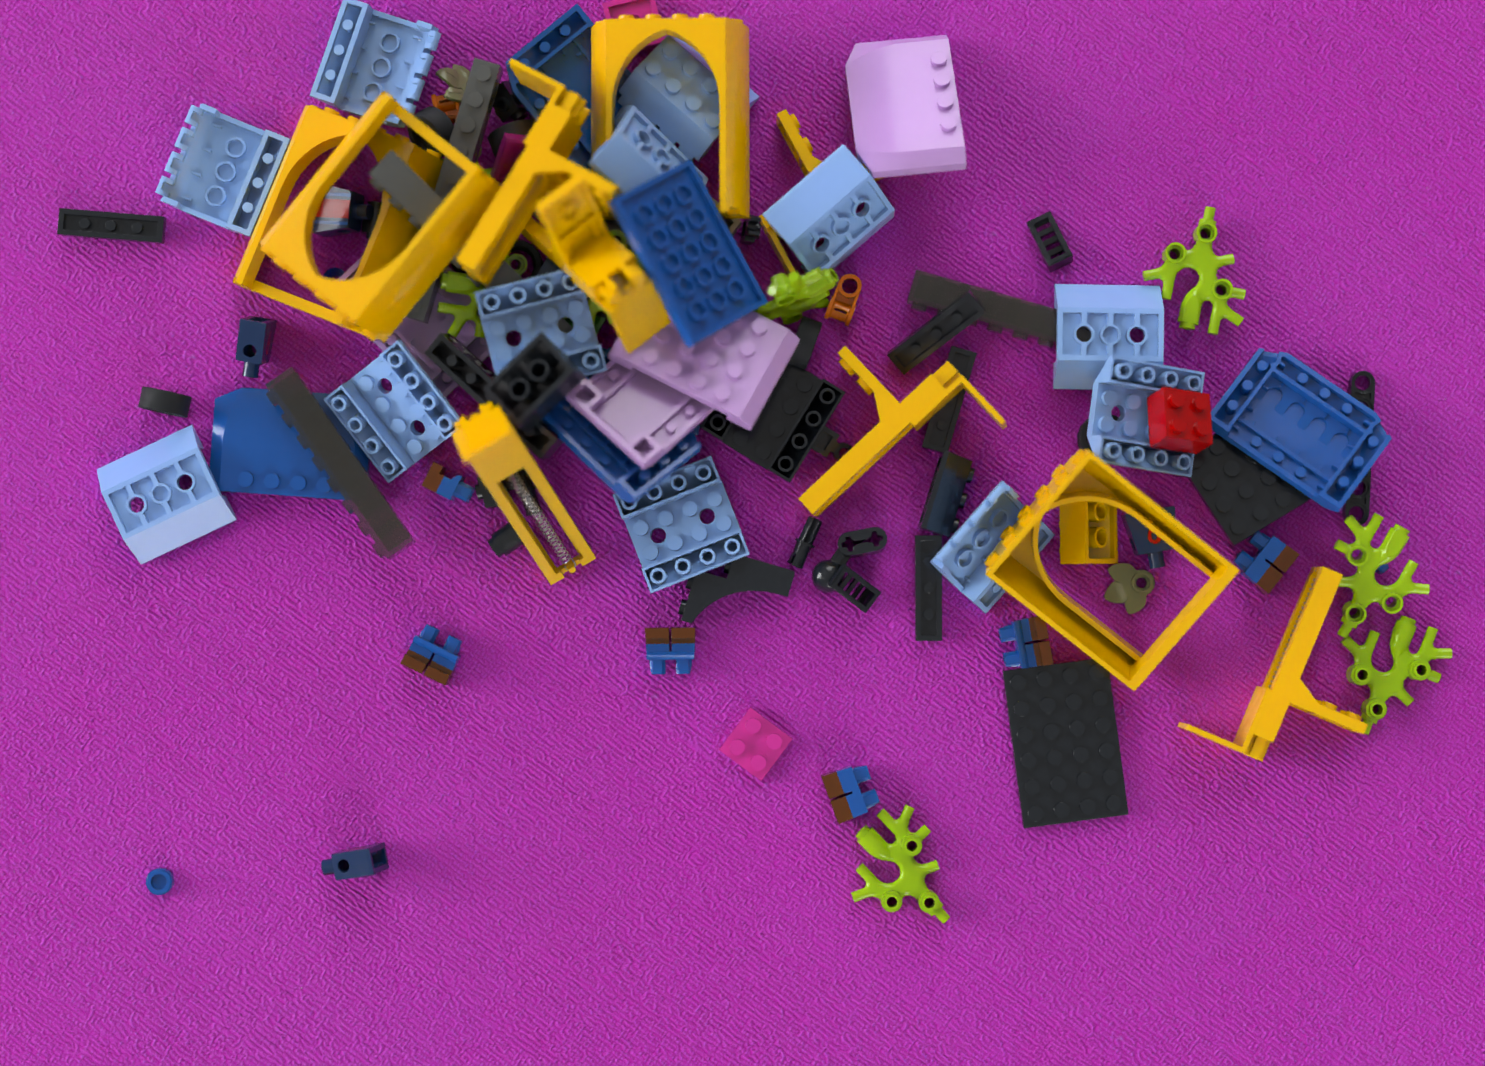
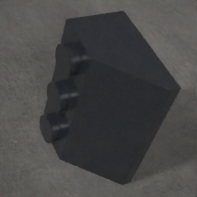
M540 332L483 390L500 406L505 415L517 428L529 432L585 377V374L558 346Z
M945 450L940 453L917 529L947 538L950 537L951 533L957 531L960 519L955 517L958 508L963 509L967 498V493H963L966 482L971 483L975 472V468L971 467L973 461Z

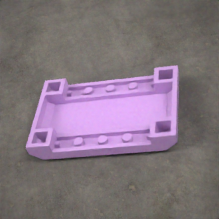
M666 308L670 323L633 352L628 353L624 349L618 336L608 353V359L629 370L635 368L727 415V420L749 431L753 428L800 342V339L790 329L752 311L687 348Z
M612 360L606 364L607 371L596 373L589 380L583 379L566 395V400L642 469L655 464L715 410L635 368L629 370Z

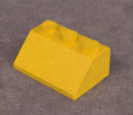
M1079 501L1060 505V564H1118L1117 507L1092 501Z

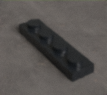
M59 208L57 234L60 236L164 244L166 217Z
M969 289L888 351L887 356L904 375L985 314L986 308Z
M951 346L947 361L969 382L977 353ZM964 388L929 420L922 443L923 448L940 453L944 450H949L966 392Z
M915 535V641H942V574L930 563L942 548V535Z

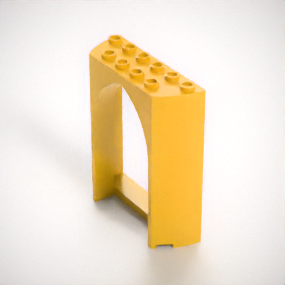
M710 13L699 14V18H688L687 14H673L672 18H661V15L648 14L645 15V18L635 19L633 15H619L618 19H604L595 22L591 28V159L596 150L607 142L615 131L616 93L621 77L630 61L641 49L654 40L666 35L676 37L693 47L705 59L716 78L720 103V205H716L723 219H750L748 26L743 24L741 19L715 17L714 14ZM591 167V172H592V173H594L595 175H597V176L603 178L602 176L598 175V174L594 171V169ZM595 200L603 220H617L614 213L604 210L599 206L600 202Z
M382 91L260 242L263 245L261 250L271 257L282 269L294 275V279L314 292L313 294L332 307L343 319L353 325L356 322L363 327L361 332L374 342L378 338L385 343L470 238L502 186L487 175L477 164L472 163L402 107L392 96ZM392 113L466 172V175L407 248L389 265L371 275L358 279L332 280L323 278L316 267L312 251V230L316 213L330 188Z
M305 105L235 274L233 283L364 335L361 332L363 327L357 322L353 325L333 310L255 280L265 253L261 250L263 245L260 242L281 217L297 179L314 159L327 150L338 146L359 121V119L348 116V118L340 116L338 111L329 107H325L323 110L314 105ZM380 127L367 143L377 162L390 150H393L435 191L443 161L440 159L442 155L430 149L425 151L418 147V145L410 142L409 138L397 133L395 136L386 133L387 130ZM383 190L382 204L377 222L353 279L371 275L389 265L407 248L419 233V230L408 220L411 215L404 208L398 211L388 201L391 196L385 190Z
M1080 449L1071 456L1064 466L1060 464L1051 475L1053 479L1047 486L1043 484L1034 495L1036 499L1030 506L1025 505L1017 515V522L1013 526L1008 525L1001 533L1000 542L984 562L987 566L986 575L1135 691L1240 570L1091 451ZM1079 501L1101 502L1120 508L1139 520L1208 575L1210 579L1149 649L1142 654L1068 596L1050 578L1041 562L1038 550V533L1044 513L1060 505Z

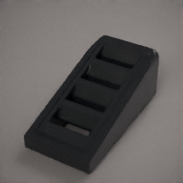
M1050 211L1026 222L1049 272H1053L1073 262V254ZM1047 223L1050 224V227L1037 232V228ZM1054 232L1055 236L1044 241L1041 240V238ZM1059 243V246L1049 251L1046 250L1047 247ZM1063 252L1062 255L1057 256V257L1051 259V257H1053V256H1055V255H1058V254H1060V253Z
M844 563L827 584L864 613L869 610L881 594L878 589ZM848 573V575L845 577L842 583L838 586L837 584L844 576V574ZM853 577V578H854L853 581L850 583V585H849V586L847 587V589L844 591V590H843L844 587L847 585V583H848V582L850 581V579ZM859 582L860 584L852 593V595H849L853 588L856 586V584ZM864 587H866L865 590H864V591L862 592V594L860 595V597L856 600L855 598L858 596V594L861 592V590H862Z

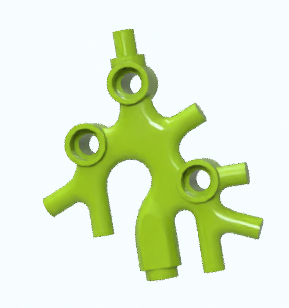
M1206 206L1203 218L1199 219V224L1193 231V239L1196 242L1194 247L1187 250L1181 243L1174 242L1169 244L1162 252L1164 264L1156 269L1142 271L1144 281L1161 279L1163 282L1162 299L1171 300L1177 273L1184 268L1194 269L1199 275V281L1186 294L1181 303L1177 321L1180 323L1179 328L1195 330V326H1198L1203 302L1210 301L1212 303V312L1207 333L1218 335L1220 321L1223 318L1236 326H1239L1243 321L1244 317L1233 311L1228 306L1227 301L1230 298L1244 300L1246 289L1233 287L1229 280L1218 279L1216 276L1219 268L1235 264L1233 254L1222 256L1214 254L1212 241L1217 237L1216 221H1214L1216 208ZM1201 231H1205L1207 233L1206 239L1201 237ZM1170 251L1176 253V259L1170 257ZM1217 287H1220L1223 290L1222 295L1217 294Z
M521 254L507 255L505 261L510 266L512 260L518 262V268L515 271L521 276L528 266L526 258ZM453 271L442 273L440 289H445V292L468 295L471 298L470 304L466 306L438 302V313L454 316V321L447 333L456 338L464 324L472 320L476 324L474 337L485 338L482 323L477 314L478 306L474 292L486 290V288L482 285L477 288L466 277L468 274Z
M820 267L802 276H799L796 271L790 272L788 276L785 273L777 274L770 279L771 283L767 290L768 294L774 296L775 299L768 301L753 311L770 320L781 317L785 325L795 323L803 317L802 313L805 311L828 307L829 301L826 297L830 295L829 289L836 286V283L839 281L838 275L832 268L821 269Z
M1377 513L1373 514L1370 522L1365 527L1361 526L1353 515L1348 516L1344 522L1353 532L1356 540L1353 543L1347 544L1338 539L1333 547L1344 553L1345 558L1352 565L1357 566V572L1349 577L1342 576L1338 586L1350 588L1353 592L1352 601L1346 602L1342 608L1343 617L1341 621L1343 624L1337 633L1346 639L1352 628L1356 629L1358 624L1365 621L1367 616L1366 608L1371 603L1377 602L1384 611L1395 614L1402 609V598L1404 596L1414 593L1428 595L1430 590L1429 584L1414 583L1412 581V575L1419 564L1411 559L1408 560L1395 583L1384 586L1376 581V569L1394 560L1401 553L1410 538L1408 536L1410 530L1395 524L1394 528L1391 527L1381 546L1373 548L1370 542L1384 519L1383 516ZM1358 549L1360 551L1359 555L1352 557V552ZM1389 597H1393V602L1386 604V600ZM1352 608H1357V612L1354 615L1349 614Z
M1401 615L1400 620H1396L1390 637V651L1394 662L1392 668L1387 672H1379L1373 667L1371 662L1372 653L1380 633L1370 630L1363 645H1358L1349 635L1347 639L1343 638L1341 640V643L1354 657V664L1349 666L1346 671L1347 680L1351 684L1367 685L1370 688V698L1364 700L1361 705L1362 722L1368 724L1364 734L1369 735L1373 723L1377 724L1378 720L1386 715L1387 706L1385 702L1388 698L1395 696L1406 706H1409L1414 701V698L1406 692L1403 685L1407 677L1420 681L1428 679L1435 683L1440 681L1441 673L1431 670L1429 661L1434 659H1451L1452 649L1435 648L1433 646L1438 629L1428 626L1419 651L1416 654H1412L1409 651V645L1417 628L1415 626L1416 620ZM1419 665L1422 667V672L1420 674L1417 673V667ZM1360 670L1363 672L1362 679H1359L1357 675ZM1374 705H1377L1378 712L1374 714L1372 709Z
M905 804L898 819L892 818L883 808L876 816L895 835V842L887 843L873 827L869 828L867 825L861 828L855 836L858 838L857 842L871 856L879 860L896 863L900 868V876L892 883H884L862 863L855 871L865 880L866 885L862 889L851 892L854 903L865 898L875 897L880 900L882 907L886 911L896 912L902 906L903 897L912 896L917 899V903L922 911L928 913L931 917L935 915L944 924L950 916L942 908L943 903L939 900L937 894L929 890L925 883L926 875L940 870L937 860L920 864L914 859V856L918 855L922 850V841L931 831L925 824L917 832L912 833L909 831V821L915 808ZM909 841L916 842V847L912 850L907 848ZM894 897L896 898V903L888 905L887 899ZM927 898L933 899V904L931 906H926L924 904Z

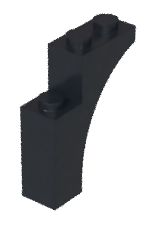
M742 557L725 565L723 572L728 574L727 579L706 572L689 578L685 588L690 590L687 600L682 599L678 614L683 615L681 621L692 623L711 603L724 596L743 591H766L788 597L795 571L752 558Z

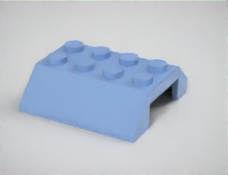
M343 0L309 96L339 110L362 117L381 92L384 91L414 115L417 106L413 105V102L419 101L425 84L422 76L428 75L434 58L430 53L431 51H436L442 34L432 24L420 20L414 23L374 10L369 4L358 0ZM392 113L383 123L384 125L405 128L406 125Z
M668 35L634 69L620 88L619 92L622 96L617 102L622 106L634 105L655 127L658 125L660 127L659 131L674 145L676 143L680 144L678 149L689 160L693 161L696 159L699 162L709 152L713 142L720 136L718 86L716 78L705 59L686 42ZM749 88L750 109L759 99V96Z
M202 103L200 107L191 105L184 121L191 125V128H181L174 145L181 149L180 154L174 151L171 152L164 169L171 176L170 178L161 176L155 193L162 196L160 201L232 232L251 237L291 139L265 129L264 131L234 119Z
M1003 481L997 484L930 561L955 588L985 614L1006 590L986 575L987 566L984 562L1000 542L1001 533L1008 525L1013 526L1017 522V515L1024 507L1017 499L1019 495ZM1042 521L1038 533L1039 553L1055 536Z

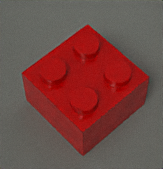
M1162 387L1147 397L1151 448L1197 454L1213 444L1210 394Z

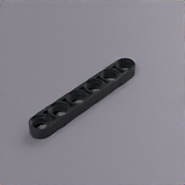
M1367 371L1356 372L1349 379L1348 394L1363 402L1374 411L1375 379ZM1358 376L1367 378L1369 384L1366 390H1359L1355 386V380ZM1371 468L1361 481L1364 487L1363 492L1360 495L1352 493L1343 505L1342 515L1344 520L1349 516V511L1354 506L1362 510L1363 515L1358 521L1359 524L1362 525L1368 520Z

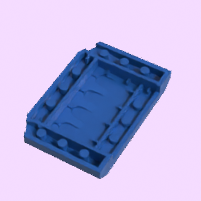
M577 3L511 58L564 85L568 91L571 90L579 94L582 99L586 100L584 107L591 110V28L594 23ZM509 58L505 65L512 93L533 119L537 121L550 99L522 85L509 65L511 60ZM627 68L621 77L616 93L615 117L620 108L623 107L617 102L622 96L619 90L631 75ZM590 112L580 128L583 135L567 160L591 172V166L589 165L591 160Z
M601 347L605 363L607 364L611 361L608 359V353L612 347L608 349ZM595 374L585 376L583 379L589 380ZM566 396L541 420L622 500L632 504L700 452L701 443L696 439L694 428L655 464L642 469L566 400Z
M1259 348L1211 411L1212 430L1322 507L1339 512L1392 438L1390 434H1386L1381 425V419L1376 412L1294 356L1280 351L1279 353L1264 351L1265 349Z
M242 387L215 398L210 471L221 492L367 502L370 459L323 400L329 395L327 393Z

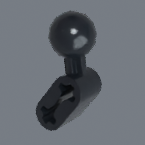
M871 527L842 534L838 539L837 550L831 559L823 560L814 567L812 571L814 586L825 593L834 592L835 590L827 584L843 563L846 565L850 558L881 552L887 543L885 531L879 527ZM873 534H876L877 538H882L878 546H874L872 542H867L871 540ZM847 539H850L851 543L857 544L853 546V551L848 552L846 547H842ZM844 574V576L841 578V580L838 582V584H837L838 586H839V585L842 583V581L845 579V574Z

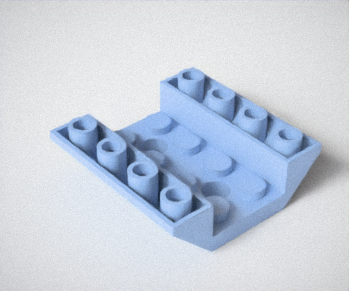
M624 105L615 117L617 128L612 137L596 150L589 165L598 175L618 186L621 194H624L689 159L634 105ZM695 166L704 185H706L708 178Z
M842 144L762 215L775 233L787 243L802 265L800 267L807 274L817 267L821 269L832 268L834 270L894 217L895 209L871 174L847 147ZM864 202L862 211L856 213L857 206ZM824 237V243L820 247L815 248L817 240Z
M563 270L474 292L495 375L505 368L540 332L558 346L585 376L607 371L601 344H598L586 294ZM563 317H568L573 322L572 330L568 333H563L558 328V322ZM512 330L519 332L521 335V342L517 346H510L506 342V335Z
M1054 284V311H1057L1053 389L1093 390V383L1109 356L1163 365L1164 305L1160 286ZM1085 327L1090 331L1091 337L1087 342H1082L1077 338L1076 332L1078 328ZM1133 328H1138L1143 332V340L1139 343L1133 342L1130 339L1129 334Z
M400 339L354 377L323 399L388 483L449 438L456 431L454 423L460 420V416ZM383 378L391 382V391L385 390L382 387L381 381ZM415 420L423 423L425 427L424 433H420L414 428Z
M1109 356L1093 383L1087 428V438L1093 454L1106 464L1191 477L1194 454L1150 447L1147 397L1162 387L1202 393L1205 372ZM1115 406L1120 410L1118 420H1114L1111 415L1112 409Z
M193 425L97 469L100 489L124 542L141 565L237 520L227 497L221 494L201 450L204 447ZM183 475H189L192 478V486L187 490H183L179 486V480ZM140 497L144 501V508L141 512L136 513L131 508V502L133 499Z
M711 456L677 469L634 504L622 500L617 494H613L621 518L626 524L642 565L641 569L651 593L750 555L730 500ZM705 509H710L715 513V519L710 524H704L700 520V514ZM660 528L665 531L666 538L662 543L653 542L651 535L655 529Z

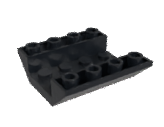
M787 364L751 431L727 420V415L716 409L704 419L700 428L769 472L791 482L845 392L825 379H819L805 369Z

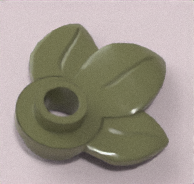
M453 64L452 68L445 67L436 72L435 75L449 85L444 98L461 103L470 74L468 69L461 65Z
M1128 563L1110 566L1108 572L1114 581L1106 589L1104 598L1112 603H1125L1128 614L1140 611L1146 604V595L1151 593L1154 588L1155 580L1153 575L1146 570H1136ZM1143 578L1146 583L1143 588L1137 586V579Z

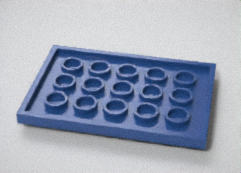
M691 159L608 202L687 348L768 302Z

